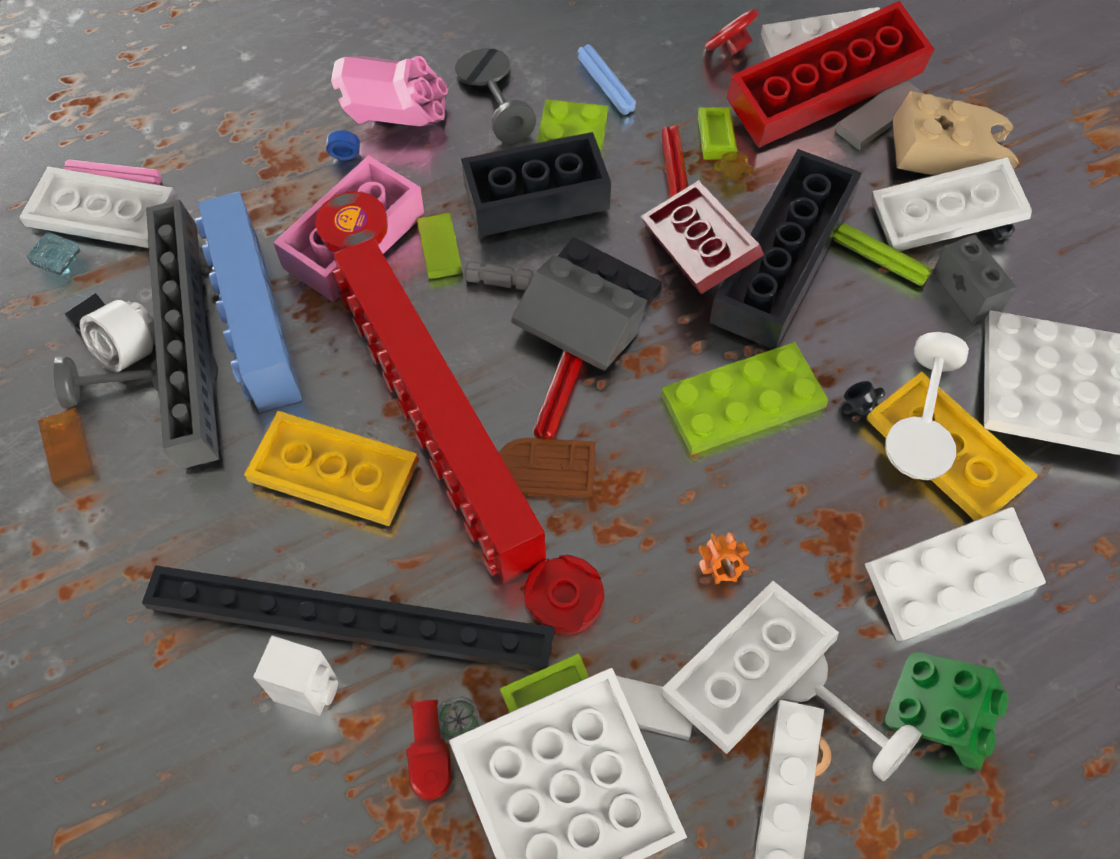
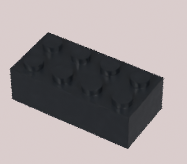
M593 132L461 158L464 187L479 237L610 209L611 180Z

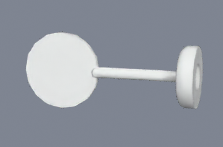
M931 332L920 336L916 340L914 348L915 358L922 366L932 370L923 416L900 420L891 427L885 439V450L891 464L901 473L913 479L930 480L941 477L951 469L956 458V444L951 434L940 423L932 420L941 373L959 369L967 361L969 348L966 342L950 333Z
M823 654L778 701L784 700L799 703L809 701L816 695L821 697L882 747V750L873 762L872 770L879 779L885 781L910 753L922 733L911 725H905L890 739L884 736L824 687L827 681L828 664Z

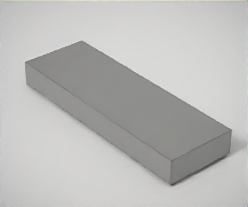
M906 80L885 90L838 122L835 131L859 150L893 126V117L910 91L923 92Z

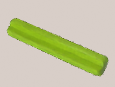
M842 223L836 230L833 238L834 241L919 286H923L929 279L932 272L929 266L846 223Z

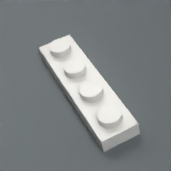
M784 700L778 701L754 859H804L824 709Z

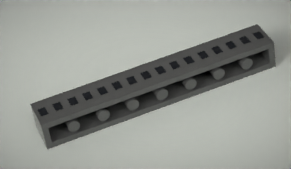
M178 199L147 207L146 216L163 449L184 469L218 460L219 452L197 226L181 200Z

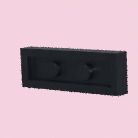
M572 237L558 255V257L567 259L572 264L597 274L603 279L646 299L647 303L644 312L661 291L662 282L575 237Z

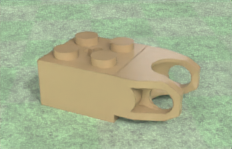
M910 91L893 117L896 166L899 169L935 176L1008 157L1014 170L1019 164L1018 158L1010 149L997 143L1005 141L1007 135L1013 130V124L1007 117L987 107ZM992 126L1004 127L1002 131L991 134Z

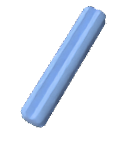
M587 44L584 47H580L578 59L620 113L627 115L629 112H633L636 109V100L593 46Z

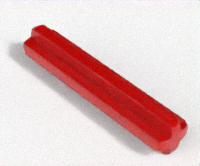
M666 126L662 129L661 139L670 197H673L689 186L679 129L676 126Z
M565 350L535 424V438L547 440L554 438L583 361Z

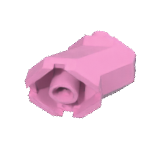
M349 56L337 60L334 64L331 82L334 90L340 88L343 97L338 99L341 108L358 124L381 121L420 127L444 120L445 96L448 94L446 82L443 78L437 76L422 56H416L403 61L366 56Z

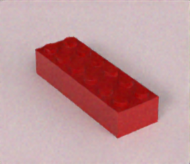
M897 1L733 74L726 99L757 147L760 148L922 74L935 49L902 3Z

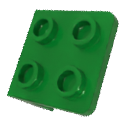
M913 652L907 659L885 721L888 727L894 731H898L905 725L915 727L922 733L920 738L952 746L963 766L981 770L985 756L989 757L993 753L996 742L994 729L998 717H1003L1007 711L1008 693L1004 690L994 668L921 652Z

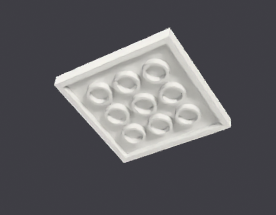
M990 310L985 318L984 429L1120 455V334Z
M613 668L449 740L496 859H644L687 838Z

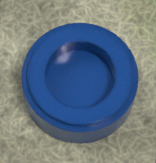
M338 130L331 132L327 136L326 151L333 158L351 160L358 156L360 140L355 134L349 131Z

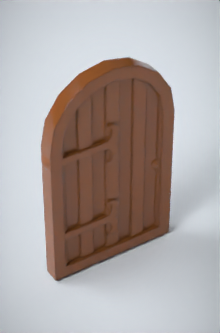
M520 438L505 444L499 451L500 456L524 496L592 500L593 477L595 473V441Z

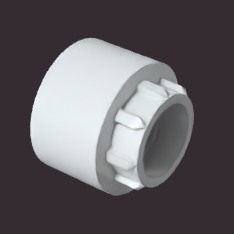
M114 300L85 315L80 320V331L87 348L93 357L111 372L122 371L150 355L153 350V345L155 344L154 319L139 303Z

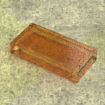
M75 407L38 420L51 480L57 488L95 475L81 416Z

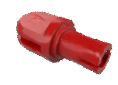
M423 700L411 703L414 743H411L410 748L406 749L409 782L412 791L418 797L425 800H435L443 796L449 789L452 780L450 744L445 743L444 739H440L438 700Z

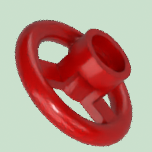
M751 9L732 21L705 43V49L712 51L724 43L732 55L743 49L753 41L746 27L758 18L759 11Z

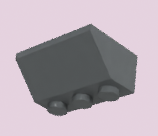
M553 255L535 272L512 316L511 323L605 371L639 333L647 300L635 295L630 290L623 289L603 279L597 274L572 264L567 259Z

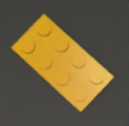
M921 371L868 414L866 420L886 438L891 427L900 420L910 417H922L930 378ZM940 387L938 388L932 420L940 423L951 434L956 444V458L949 471L941 477L930 480L975 521L998 512L1030 485L1038 474L992 433L984 429L983 425Z
M277 411L244 475L248 482L390 526L419 462L417 453Z

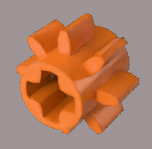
M729 532L727 536H716L713 533L706 546H699L698 548L703 558L699 563L702 573L705 575L712 572L715 584H719L721 581H733L735 583L743 570H749L750 568L744 558L749 554L745 542L737 543L732 532Z

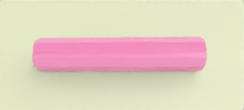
M70 159L65 161L63 169L154 185H160L162 182V176H160V172L156 169Z

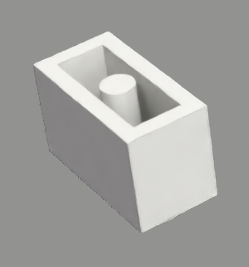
M271 636L253 676L274 702L321 716L325 705L332 703L338 687V681L335 680L337 676L320 650L275 636Z

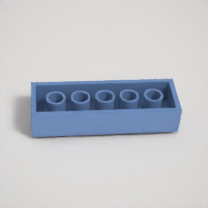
M240 191L198 202L201 217L195 218L201 238H207L206 244L202 245V249L208 266H214L212 267L213 272L209 273V278L215 294H219L220 300L216 301V306L221 321L223 323L226 322L227 330H224L223 334L230 352H233L235 359L231 361V367L237 383H241L246 401L253 400L259 413L303 401L259 241Z

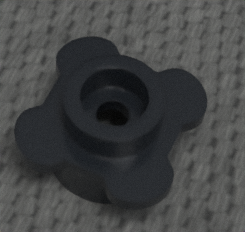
M869 381L858 382L846 390L844 398L847 403L842 406V410L845 414L857 412L859 415L869 414L878 406L877 401L885 396V391L881 387L874 389Z

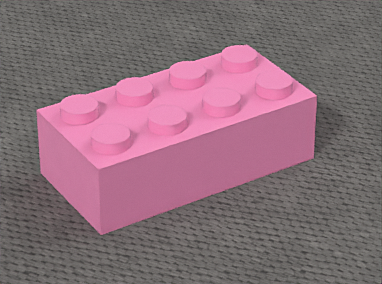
M369 155L273 242L282 268L332 302L339 297L338 292H340L332 274V271L337 269L333 256L336 252L330 251L324 246L315 226L316 214L324 202L344 192H364L378 199L383 204L388 218L387 234L382 242L378 244L383 254L417 222V218H421L425 214L420 186Z

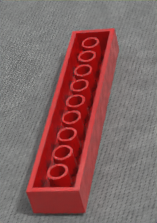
M372 237L334 253L333 256L337 269L333 270L332 274L340 289L338 294L345 310L347 312L352 311L355 316L352 319L360 337L366 336L369 342L367 345L369 353L376 365L381 364L384 370L382 375L390 392L396 391L400 399L397 402L406 421L412 420L415 426L413 432L421 449H428L432 457L429 460L434 473L439 480L444 478L449 488L446 492L452 506L456 511L462 510L466 519L463 523L473 543L479 541L484 552L481 556L490 575L498 573L502 583L505 585L531 572L539 562L546 559L545 531L375 239Z

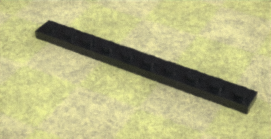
M158 565L154 567L142 604L147 609L535 671L549 667L555 635V627Z

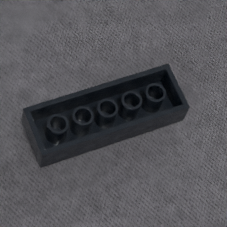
M797 149L750 233L760 244L764 256L723 281L714 297L710 323L771 349L777 348L822 262L837 228L841 225L854 199L862 172Z

